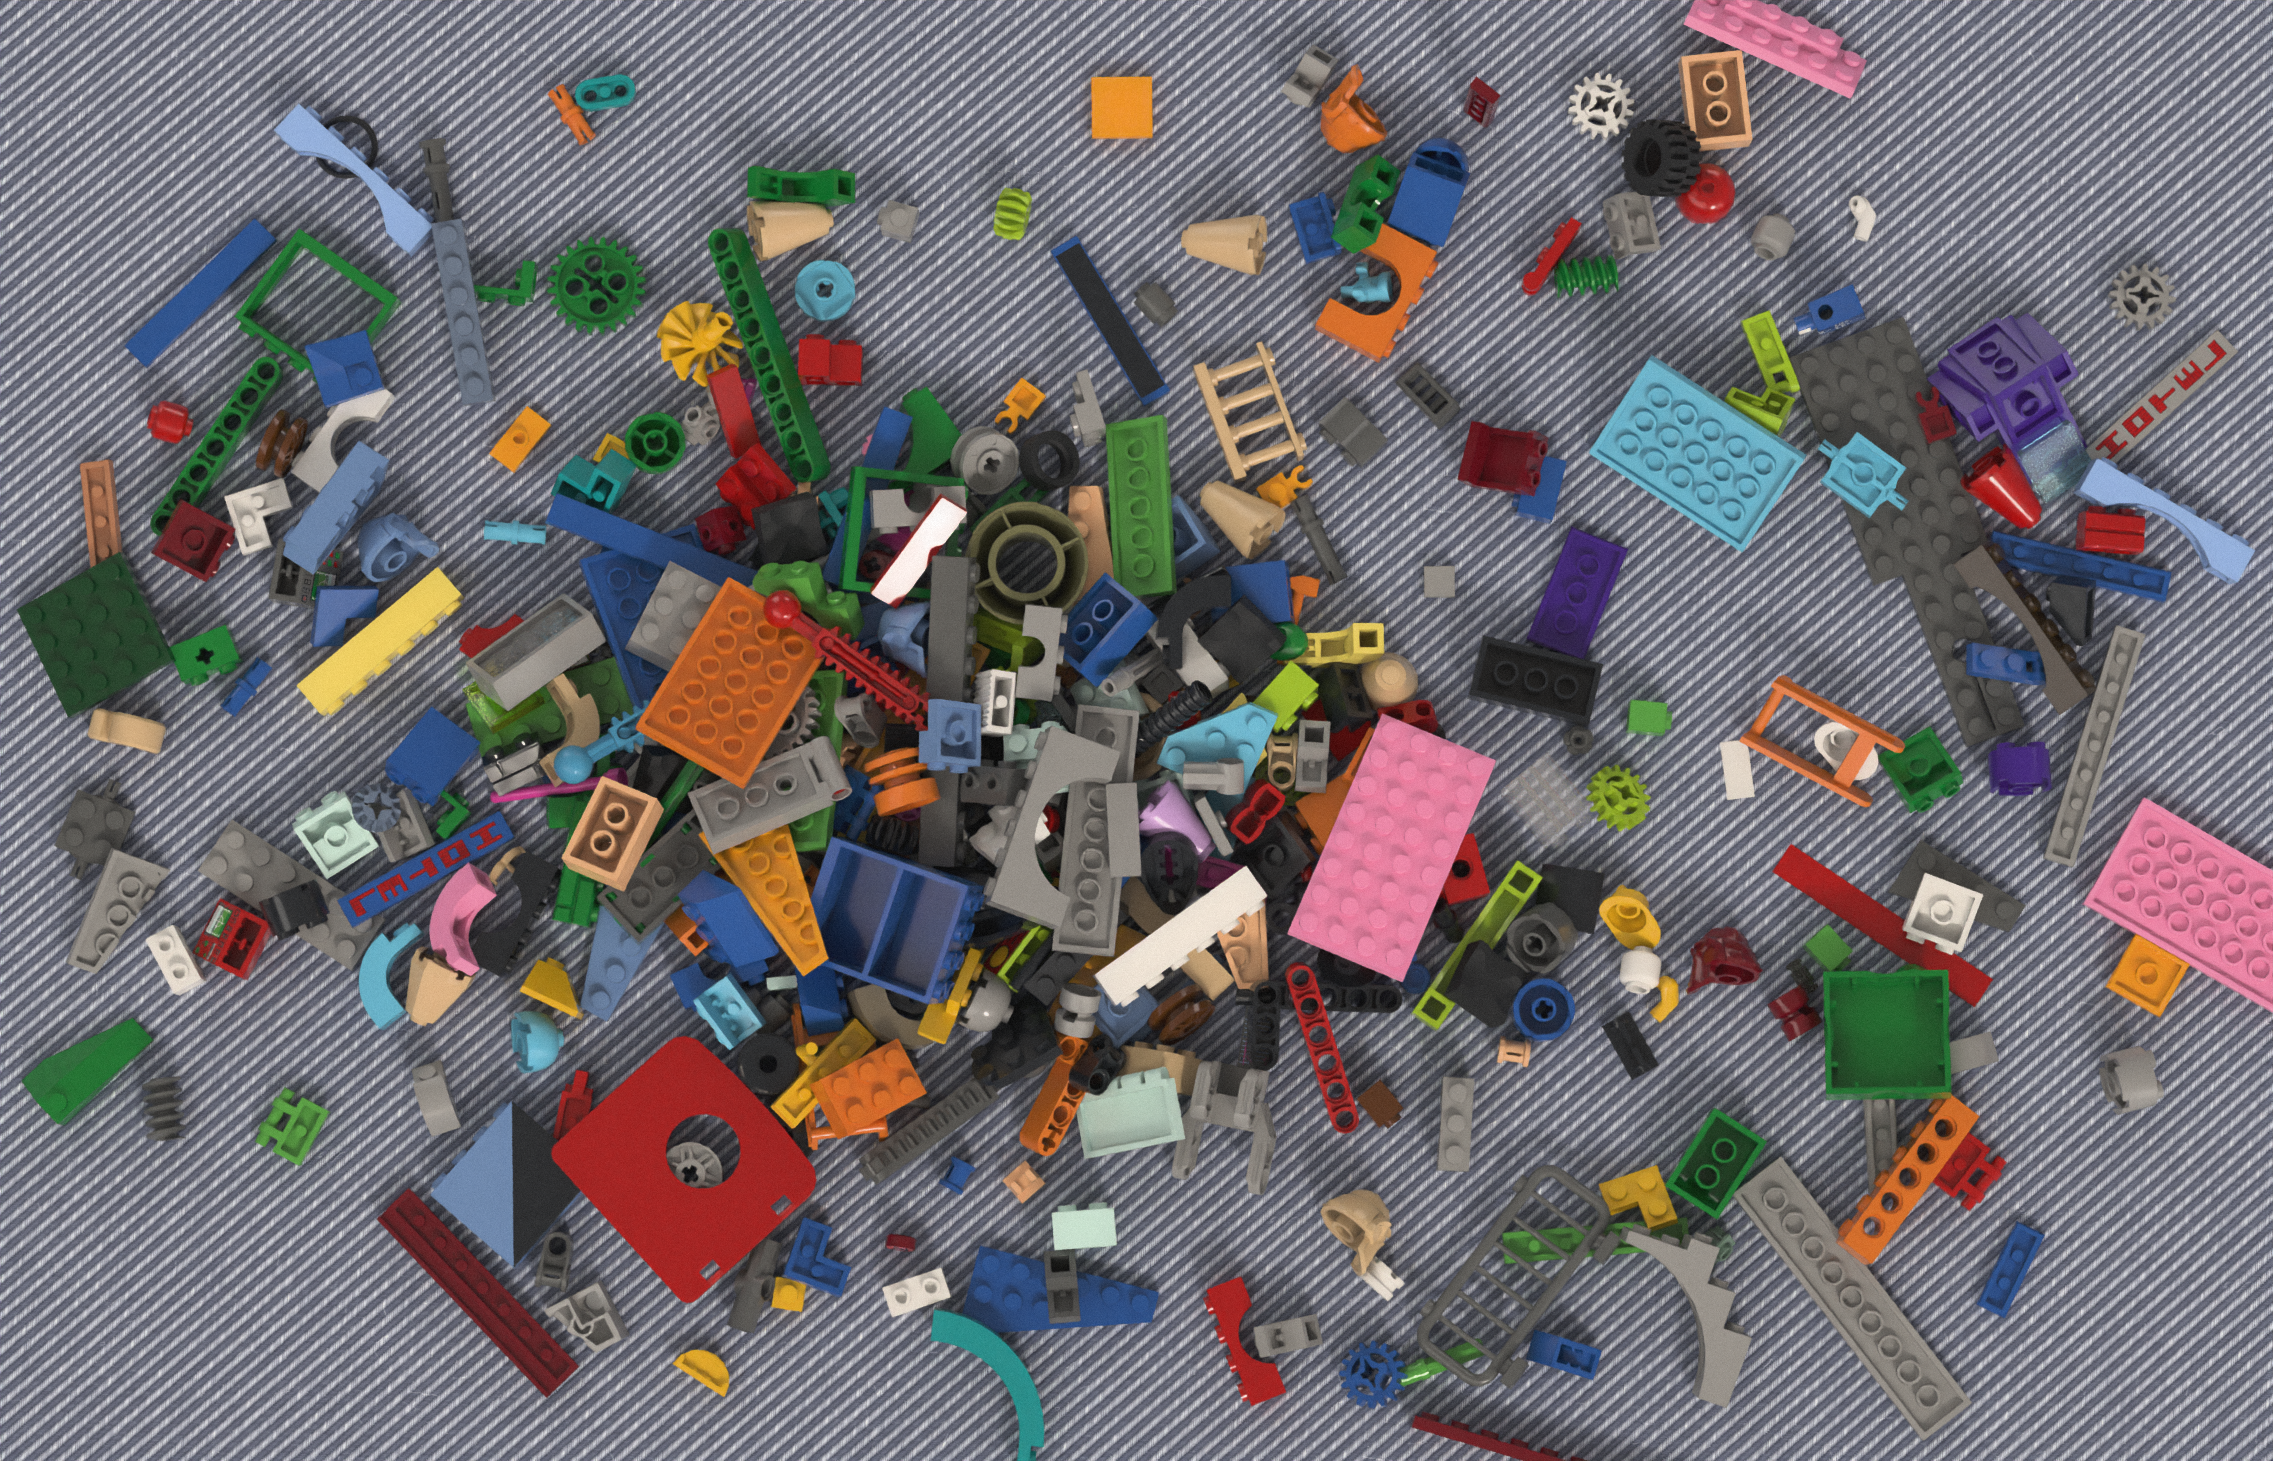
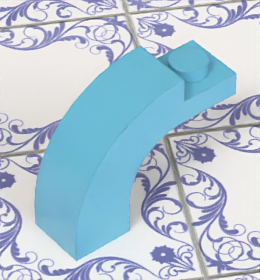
M408 923L402 925L393 933L395 939L392 941L386 934L381 933L370 945L361 963L359 972L360 996L367 1013L381 1030H385L407 1012L392 991L390 971L397 957L425 935L415 923L411 926Z

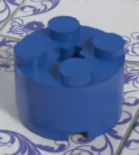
M1542 978L1527 983L1516 993L1511 1005V1017L1516 1029L1522 1036L1537 1042L1551 1041L1564 1034L1570 1027L1575 1015V1004L1571 993L1563 985L1552 979ZM1540 1002H1544V1006L1551 1009V1012L1546 1014V1019H1543L1541 1014H1536L1535 1009L1540 1006Z

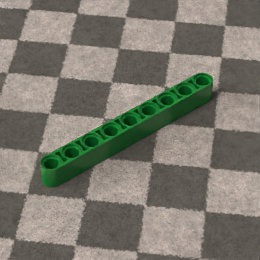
M740 228L715 229L708 237V247L792 475L798 482L802 483L824 480L830 474V461L747 236Z

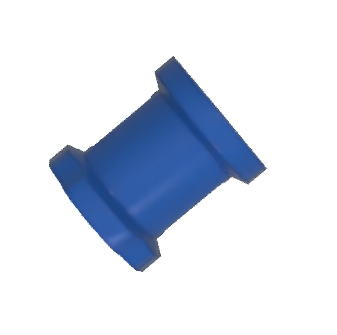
M952 1155L950 1158L952 1163L944 1178H940L938 1183L962 1195L964 1192L962 1188L970 1173L975 1172L977 1168Z

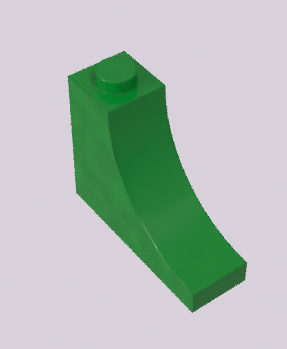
M926 386L920 391L915 388L902 397L904 402L901 404L899 411L913 417L908 429L911 446L910 456L903 472L934 475L950 464L952 449L962 434ZM894 481L887 487V490L903 489L905 495L913 489L912 486L916 483Z

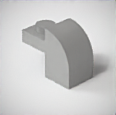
M1313 44L1304 54L1295 73L1286 81L1281 92L1287 95V98L1292 103L1310 108L1328 81L1339 59Z
M1300 720L1295 791L1326 793L1331 722Z
M1991 1032L1949 1043L1951 1074L1999 1061Z
M441 1060L411 1069L415 1094L431 1136L460 1128L461 1123L457 1106L449 1090L445 1069Z
M1317 1314L1254 1327V1341L1260 1358L1323 1344Z

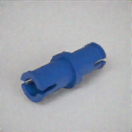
M256 657L241 679L237 678L235 681L237 685L224 702L220 704V707L233 717H236L248 699L258 693L256 689L273 668Z

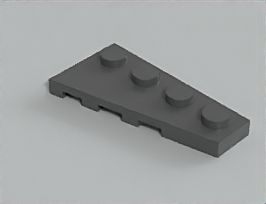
M1922 840L1919 841L1887 892L1914 901L1924 872L1983 894L1974 921L2005 932H2010L2026 906Z

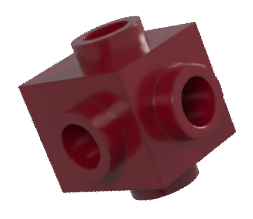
M736 505L712 509L695 518L704 550L709 553L716 551L719 552V555L732 553L737 550L736 545L747 540Z

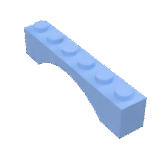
M298 103L274 129L276 135L298 155L315 156L333 161L361 178L372 190L379 202L384 216L387 235L412 257L433 234L431 223L434 219L423 208L416 211L409 204L412 199L401 188L398 187L394 191L386 183L389 178L379 168L375 167L371 170L364 163L367 158L357 148L353 146L349 150L342 143L345 138L335 128L330 126L327 130L319 122L322 117L312 107L308 106L304 109Z
M2102 457L2101 460L2096 458L2089 462L2073 491L2074 494L2095 506H2131L2163 517L2177 527L2189 540L2198 554L2204 570L2228 584L2239 581L2255 552L2254 549L2248 546L2249 542L2236 534H2233L2231 537L2222 531L2223 527L2219 523L2211 519L2202 520L2196 516V510L2182 503L2178 506L2169 500V494L2157 488H2154V490L2149 489L2143 485V479L2132 473L2125 475L2117 470L2118 465L2107 458Z

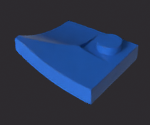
M366 330L305 346L326 408L385 389Z

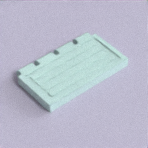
M1166 1067L1127 1074L1122 1077H1114L1103 1094L1096 1096L1086 1092L1076 1111L1084 1159L1185 1139L1175 1079L1169 1078V1072Z

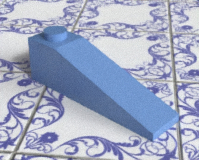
M1180 495L1171 500L1176 580L1196 570L1221 552L1206 525Z

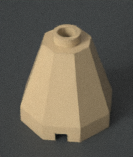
M423 946L416 950L411 960L405 1010L410 1014V1020L419 1025L426 1026L427 1023H435L471 986L476 973L470 976L461 970H454L447 963L445 957L436 952L433 955L426 954L428 948Z

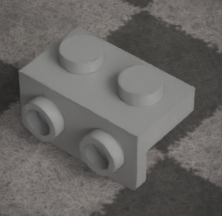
M409 789L402 790L396 794L400 798V808L402 810L396 824L387 831L378 832L383 849L390 862L410 858L435 844L417 800ZM380 802L369 806V808L374 809L375 819L381 810H386L385 807L380 805Z

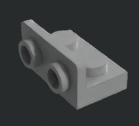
M1636 191L1619 193L1603 201V215L1607 221L1610 246L1614 252L1615 259H1622L1633 254L1656 252L1661 249L1650 196L1640 195Z

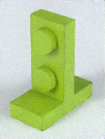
M978 607L976 614L974 613L973 626L977 627V640L1011 653L1010 670L1018 673L1019 665L1030 666L1045 652L1044 645L1039 639L1031 636H1022L1023 625L999 619L981 607Z

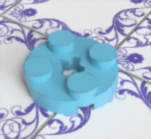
M813 261L806 265L797 277L795 285L796 301L800 309L807 316L819 322L836 320L850 310L856 298L854 279L849 270L838 262ZM821 283L825 286L830 284L833 286L829 298L817 295L820 291L818 286Z

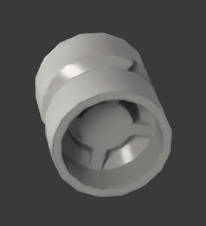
M1064 984L1059 998V1004L1062 1008L1056 1011L1053 1024L1054 1029L1072 1037H1091L1096 1021L1092 1013L1098 1011L1101 992L1083 984Z

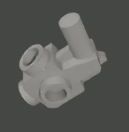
M709 385L706 388L709 401L701 408L696 405L688 409L685 413V419L681 424V427L684 429L685 439L693 446L697 443L701 445L707 444L720 429V419Z

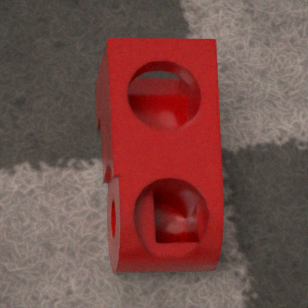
M1416 700L1396 706L1377 708L1378 721L1383 713L1431 734L1438 728L1433 704L1428 700Z

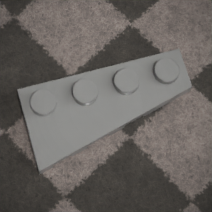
M111 848L66 963L97 974L120 942L121 936L137 918L136 915L153 896L154 890L161 880L165 879L170 869Z

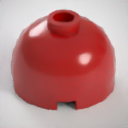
M1701 163L1699 164L1701 167L1700 174L1695 176L1697 181L1694 185H1690L1688 192L1675 197V203L1682 216L1692 223L1713 224L1726 217L1734 204L1736 192L1734 182L1726 170L1716 164Z

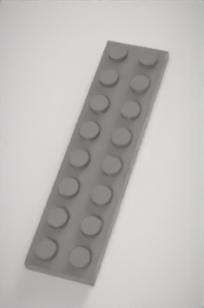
M1078 704L1075 735L1121 752L1112 779L1106 784L1132 783L1140 711ZM1075 782L1069 785L1058 891L1070 897L1061 926L1054 929L1052 951L1114 957L1122 877L1110 878L1105 784L1098 782Z

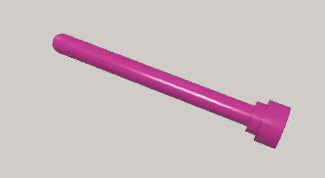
M622 767L609 769L603 774L606 778L628 786V776ZM602 776L587 778L578 784L564 782L556 788L553 783L520 787L501 797L498 796L496 791H493L490 794V800L493 803L595 790Z

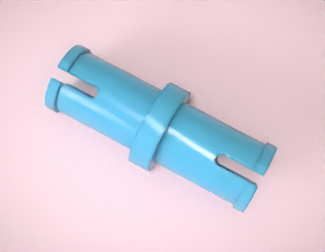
M485 520L484 540L511 541V544L518 545V542L545 545L547 525L519 524L517 520H513V523Z

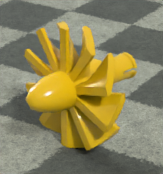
M685 301L670 310L664 316L665 318L659 326L657 338L661 339V357L664 362L672 361L678 377L683 381L686 380L692 365L698 363L692 378L701 386L707 387L709 384L706 375H708L705 365L706 361L713 367L714 371L722 368L718 364L716 356L722 357L728 364L733 363L737 368L739 367L738 355L724 351L719 344L723 343L742 349L743 343L729 330L734 322L727 313L711 312L713 305L710 303L690 304L689 301Z

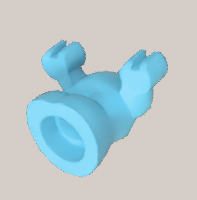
M1368 262L1356 263L1355 270L1356 274L1359 275V280L1355 285L1341 286L1342 299L1354 298L1358 302L1373 303L1375 301L1387 303L1393 300V285L1390 272L1386 271L1378 276L1370 277Z

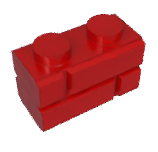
M2088 506V511H2083L2077 516L2076 550L2127 555L2143 553L2146 518L2145 516L2136 515V510L2118 509L2117 513H2107L2106 507Z

